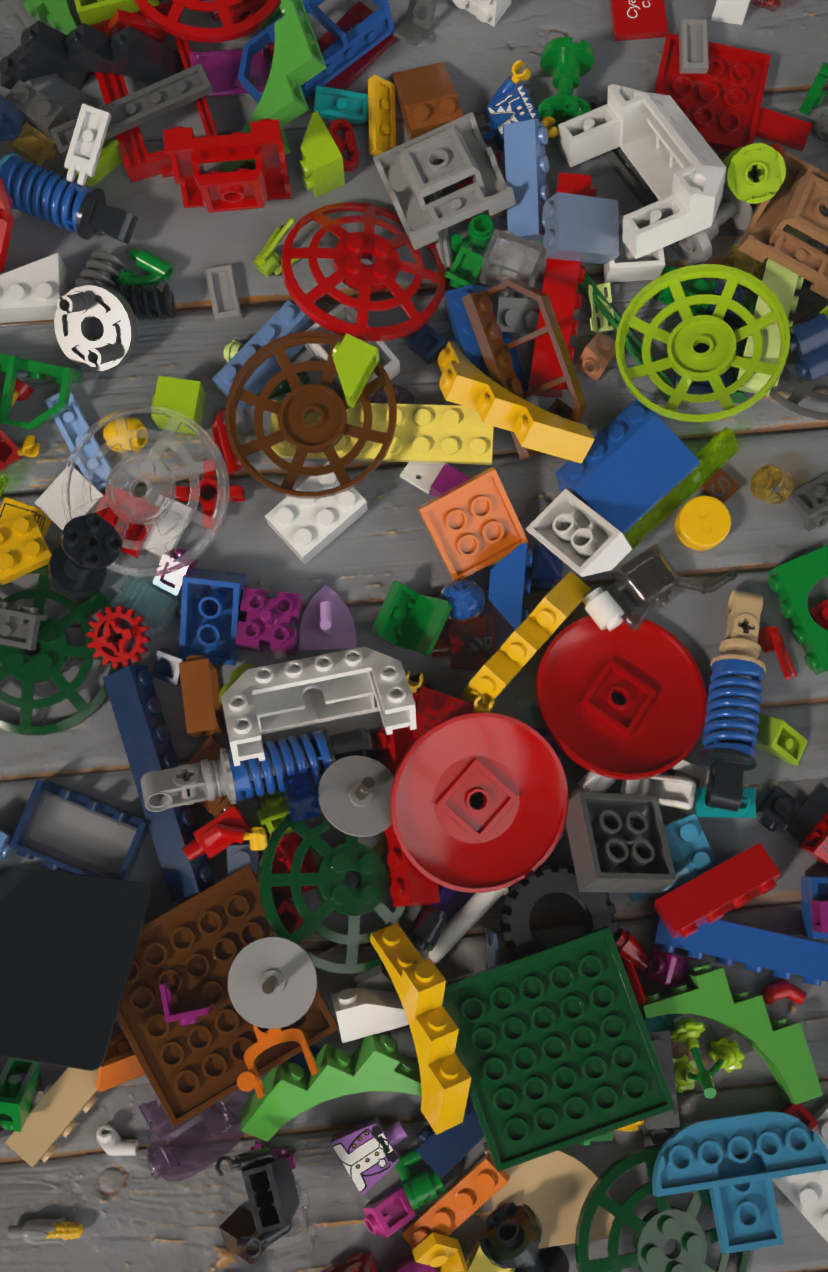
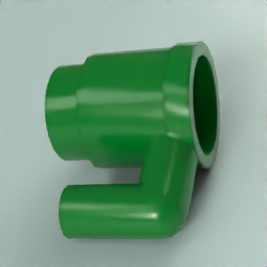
M486 214L475 215L469 223L467 237L462 239L459 234H454L451 237V251L458 253L461 246L471 248L477 252L488 250L493 244L494 237L492 219Z
M416 1148L401 1155L400 1160L395 1165L406 1196L414 1211L437 1199L439 1194L446 1191L442 1179L433 1169H425L412 1176L409 1166L422 1159Z

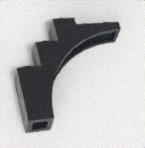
M38 20L22 32V45L18 46L16 50L0 61L1 86L9 90L15 86L18 80L26 82L41 76L63 72L112 73L135 78L150 84L181 72L179 53L129 25L113 37H109L85 23L66 35Z

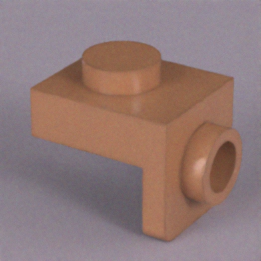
M598 332L585 347L575 365L576 368L595 381H598L606 367L616 356L614 340Z

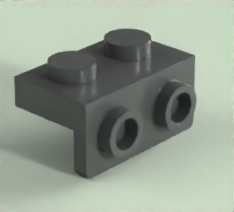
M502 291L489 297L492 302V311L496 322L502 332L532 333L537 330L540 307L536 300L519 292H514V298L509 297V291Z

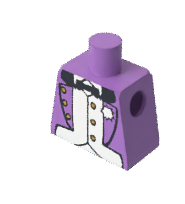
M374 1117L332 1136L331 1145L359 1192L363 1195L398 1163L400 1153L395 1145L409 1135L400 1120L384 1128L379 1118Z

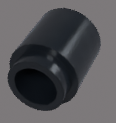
M426 905L424 909H421L406 935L418 952L432 951L446 926V914L435 906Z

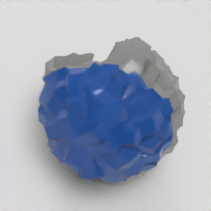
M456 579L453 583L446 584L439 596L442 597V600H447L452 604L447 620H453L462 624L467 623V621L476 620L483 612V606L485 605V592L474 581L467 579Z

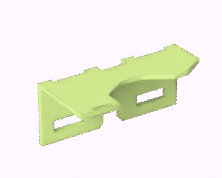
M610 282L596 285L604 297V288L607 287L608 297L606 300L612 303ZM588 285V297L592 310V317L590 318L591 331L598 333L614 330L612 326H609L607 319L599 309V313L595 312L592 295L593 287ZM597 296L600 299V301L604 304V306L607 308V310L610 312V314L614 317L613 309H609V307H607L609 305L606 302H604L599 296ZM597 317L600 319L601 328H598Z

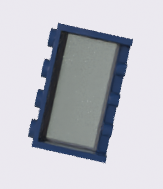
M37 779L9 846L18 849L17 855L32 860L35 856L44 860V866L60 871L61 868L71 871V874L127 881L149 826L147 820L51 780Z

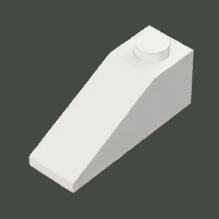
M348 988L331 995L342 1043L409 1025L402 1003L396 992L367 988Z

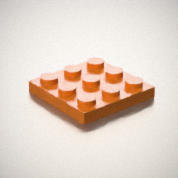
M493 467L417 507L453 582L456 579H465L507 556L521 543L529 544L501 480Z

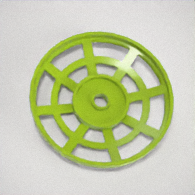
M720 264L685 266L656 278L642 288L631 300L617 328L615 341L616 360L620 375L629 391L650 410L679 421H717L734 416L750 408L762 399L775 385L783 372L788 358L790 329L785 309L776 294L764 282L752 274L738 268ZM697 278H720L727 280L721 296L700 294L685 297L680 283ZM737 285L745 286L759 295L769 306L771 312L755 320L754 316L744 306L732 300ZM667 287L670 288L675 302L661 310L650 324L635 317L650 298ZM712 304L716 305L712 316H693L689 306ZM727 309L739 315L747 325L733 331L723 321ZM679 311L682 322L671 333L659 328L669 316ZM777 322L781 341L779 359L777 364L760 361L763 349L761 330ZM629 327L645 334L642 343L643 365L627 368L625 362V342ZM752 335L754 344L752 359L736 356V342ZM653 339L667 344V358L654 362L651 361L650 350ZM705 343L710 348L704 353H698L694 350V347L697 344ZM730 366L746 370L736 382L725 388L720 376ZM673 368L682 378L676 389L666 384L657 375V372ZM755 372L771 375L767 383L757 394L740 405H734L730 395L743 387ZM648 375L657 388L671 396L665 407L658 406L646 398L635 386L632 379ZM693 381H709L714 393L699 395L688 394L687 391ZM682 400L697 403L718 400L724 410L701 415L676 412Z

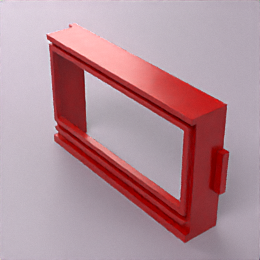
M170 0V2L153 7L160 13L168 16L173 1ZM140 10L132 12L134 14L144 16ZM111 19L89 25L105 35L113 37L108 35L107 25ZM174 36L186 70L192 67L188 42L185 39ZM95 72L105 105L129 95L123 75ZM205 96L195 100L206 135L218 136ZM139 126L115 136L116 140L120 143L118 148L131 183L162 174L163 179L174 176L170 154H165L164 150L148 154Z

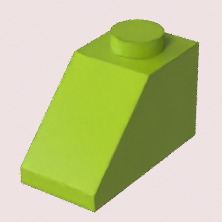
M346 333L344 339L336 343L332 357L347 404L354 408L380 357L377 347Z
M758 714L760 722L757 725L759 731L756 735L758 741L754 748L797 767L808 740L785 721Z

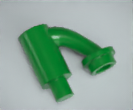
M133 247L129 252V258L136 261L137 267L150 274L135 277V272L124 269L120 273L117 283L118 285L124 284L127 291L131 284H135L136 287H142V284L153 286L161 281L166 282L174 271V264L146 249L139 251Z

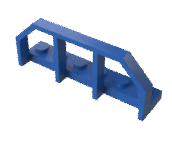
M302 0L307 14L310 13L338 40L322 52L327 68L301 85L305 100L314 94L316 85H326L394 32L395 28L388 0H372L379 9L347 34L318 7L325 0ZM276 21L243 46L238 79L242 88L257 104L262 94L248 81L252 58L269 43H275L274 23Z

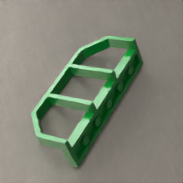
M0 354V371L6 373L0 405V423L31 430L38 429L67 409L72 382L81 384L83 372L68 367L23 359L13 355ZM18 370L28 372L27 377L44 381L45 376L55 378L54 383L61 385L58 404L30 423L9 419Z

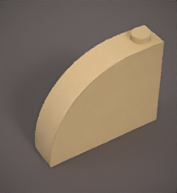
M483 1144L485 1156L488 1153L491 1155L488 1144ZM563 1148L504 1169L510 1176V1179L504 1187L491 1197L493 1211L499 1206L514 1202L516 1206L528 1205L537 1215L542 1225L539 1249L575 1243L576 1226L581 1208L590 1189L599 1178L591 1166L571 1150ZM600 1206L594 1215L589 1241L608 1238L612 1222L615 1216Z

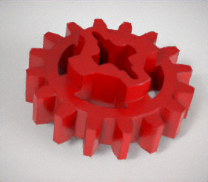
M125 605L117 606L116 610L113 606L106 607V613L103 611L96 613L99 621L89 622V625L94 630L86 633V636L93 638V642L87 646L88 648H96L97 651L93 657L102 656V665L105 666L112 662L114 669L120 668L122 664L124 667L131 666L132 661L139 662L142 660L139 653H147L149 651L144 646V643L152 641L151 637L145 636V632L151 628L141 624L145 619L144 615L135 617V608H131L126 612ZM124 619L127 620L133 627H130L129 625L125 624ZM121 633L123 638L116 640L115 635ZM135 637H136V643H135V646H134V648H133V647H132V643H133V641H134V639H135ZM106 647L113 650L114 654L111 653Z

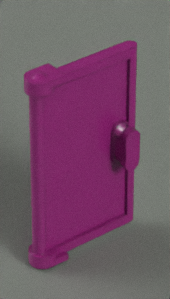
M267 46L253 56L248 79L259 92H264L271 71L268 59L270 54ZM243 49L207 52L190 51L189 56L192 67L201 63L213 89V93L205 97L248 94L242 88L238 79Z

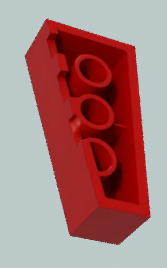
M759 842L656 899L654 908L673 939L682 936L684 939L699 930L698 926L709 922V924L721 919L726 912L734 908H741L752 899L774 889L777 886L776 882L781 872Z

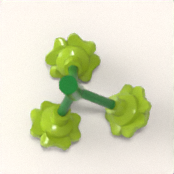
M693 1017L682 1018L674 1023L675 1031L670 1033V1038L673 1042L680 1041L686 1043L687 1049L692 1051L695 1061L689 1060L687 1055L673 1058L676 1091L683 1093L687 1089L693 1090L695 1087L694 1081H699L705 1097L714 1098L717 1092L712 1077L722 1068L728 1073H731L734 1069H741L743 1067L742 1060H744L745 1055L740 1051L736 1041H729L727 1037L723 1036L719 1041H712L710 1044L712 1049L709 1051V1056L714 1059L715 1064L708 1071L705 1069L698 1048L700 1046L697 1041L700 1034L706 1028L703 1022L696 1023Z

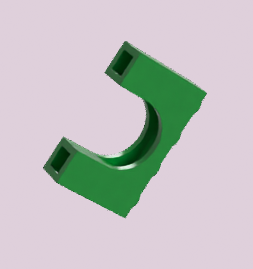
M827 545L781 564L767 573L769 576L768 584L771 590L777 593L781 601V612L785 618H789L793 626V637L799 645L801 644L806 654L804 656L806 665L811 671H814L815 675L828 671V630L820 627L811 617L808 610V595L815 583L828 578Z

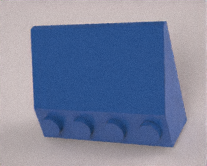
M636 399L594 437L595 440L582 464L568 460L555 474L561 491L567 489L624 534L700 464V461L655 412Z

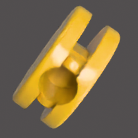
M703 495L690 499L679 510L675 518V532L678 539L686 547L696 551H706L716 547L725 539L731 527V517L727 507L720 500L711 496Z

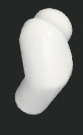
M108 1124L101 1125L97 1129L96 1139L108 1155L137 1156L138 1139H122L117 1131Z

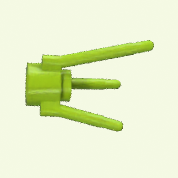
M290 218L282 229L280 226L275 229L262 251L253 260L255 267L266 277H269L272 273L278 277L281 273V265L279 264L281 257L274 250L293 225L294 218ZM302 258L291 259V265Z

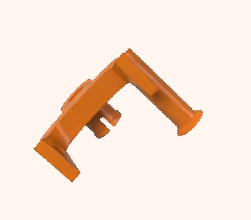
M253 1025L258 1041L252 1044L244 1053V1060L248 1071L242 1072L238 1076L237 1086L245 1092L255 1089L258 1099L264 1097L266 1091L256 1069L255 1059L260 1053L271 1046L287 1041H296L301 1045L311 1075L318 1073V1066L302 1029L288 1028L282 1030V1028L264 1030Z

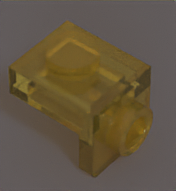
M28 123L24 125L20 135L12 145V149L40 166L43 165L45 160L51 163L58 151L54 147L55 141L53 136L51 139Z

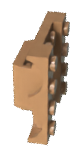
M785 151L782 154L786 167L783 184L771 199L757 204L738 250L761 263L766 258L771 259L812 282L810 290L828 299V217L823 216L819 211V207L824 208L828 215V174L792 153ZM788 224L826 245L827 249L823 253L782 229Z

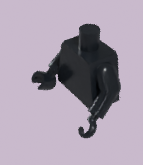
M259 1148L237 1154L235 1160L228 1156H222L215 1165L219 1176L224 1175L220 1169V1164L223 1160L228 1162L230 1169L237 1168L238 1171H242L258 1236H242L237 1240L236 1246L244 1247L248 1245L247 1251L240 1256L241 1258H257L261 1253L262 1245L267 1247L286 1235L292 1227L293 1216L300 1204L289 1159L279 1160L278 1155L268 1148Z

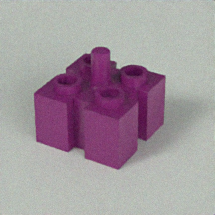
M243 587L240 610L246 616V622L238 621L236 646L242 650L262 652L263 645H268L273 653L296 656L299 633L296 628H293V622H301L303 608L301 594L278 591L277 598H270L267 590Z

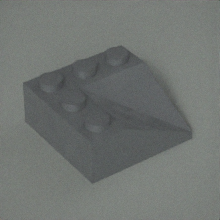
M578 792L568 801L565 823L579 892L659 893L677 880L657 796Z

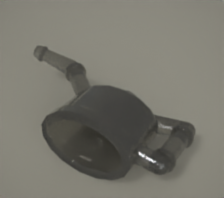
M655 544L612 573L616 582L607 587L606 591L609 592L624 611L622 618L625 620L624 623H627L631 630H638L653 606L659 603L662 608L671 601L668 596L673 593V587L698 591L702 594L712 593L729 581H733L737 577V573L734 570L726 571L725 574L711 581H700L678 576L662 554L659 546ZM623 590L633 604L638 607L635 614L620 595Z

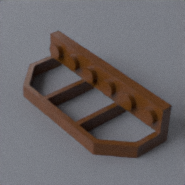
M509 279L486 291L470 293L462 297L490 378L524 400L566 382L575 405L569 420L580 423L587 403L549 296L517 279ZM512 288L538 302L546 326L505 345L502 338V330L496 322L492 311V302L489 297ZM549 333L564 376L522 393V385L516 377L512 366V357L508 351ZM510 431L520 460L541 453L522 447L515 433Z

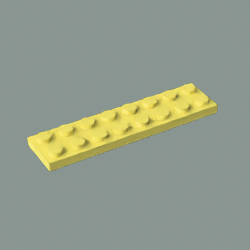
M272 400V401H275V402H278V403H282V402H283V401H281V400ZM358 403L354 408L351 407L346 410L347 424L363 428L362 403ZM371 403V430L387 433L389 424L388 403ZM397 404V425L394 438L382 461L492 465L494 426L484 424L476 409L462 405ZM311 412L306 416L305 422L309 425L317 424L320 421L321 415L317 412ZM271 413L270 434L280 430L278 415ZM343 435L340 441L334 445L340 459L352 450L358 441L357 438ZM287 440L271 446L272 450L281 458H293L297 450ZM367 441L354 460L373 461L383 444ZM324 452L308 453L306 459H327Z

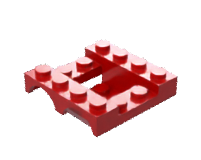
M265 118L250 122L251 133L233 132L230 135L215 136L207 134L195 138L192 127L177 126L172 129L163 130L165 154H170L174 180L176 184H180L184 209L205 207L208 213L264 208L266 201L291 199L290 179L279 119L271 120ZM256 160L255 170L241 168L233 172L211 171L206 174L203 166L204 163Z

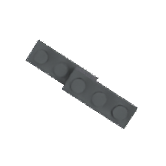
M668 1029L647 1031L676 1108L645 1120V1123L641 1125L643 1147L664 1144L674 1133L673 1128L680 1127L671 1039ZM645 1164L646 1182L648 1183L651 1180Z

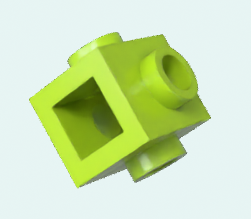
M288 788L285 792H280L277 789L276 793L272 795L267 792L264 796L259 797L261 807L257 808V814L261 825L266 824L271 835L281 819L299 805L297 796L291 797ZM289 827L283 835H286V834H289V833H292V832H295V831H293V830Z

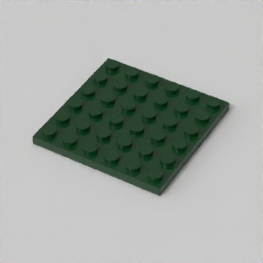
M608 925L446 983L442 1006L459 1028L455 1054L471 1076L469 1093L497 1172L676 1108Z

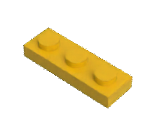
M375 74L368 79L369 154L373 156L396 147L395 84Z

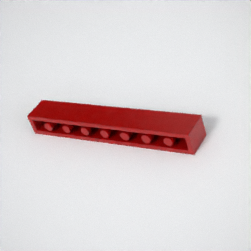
M559 172L556 193L596 197L597 186H592V175ZM547 258L542 292L549 296L573 363L575 346H570L571 336L577 335L578 319H574L575 309L580 310L582 293L577 292L578 283H584L586 266H582L579 261ZM539 310L537 330L546 326L541 310ZM549 333L535 339L529 390L564 376ZM565 382L535 396L563 398V391L569 389Z

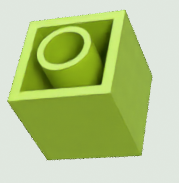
M158 376L156 391L152 398L151 417L159 430L200 435L207 398L201 382Z

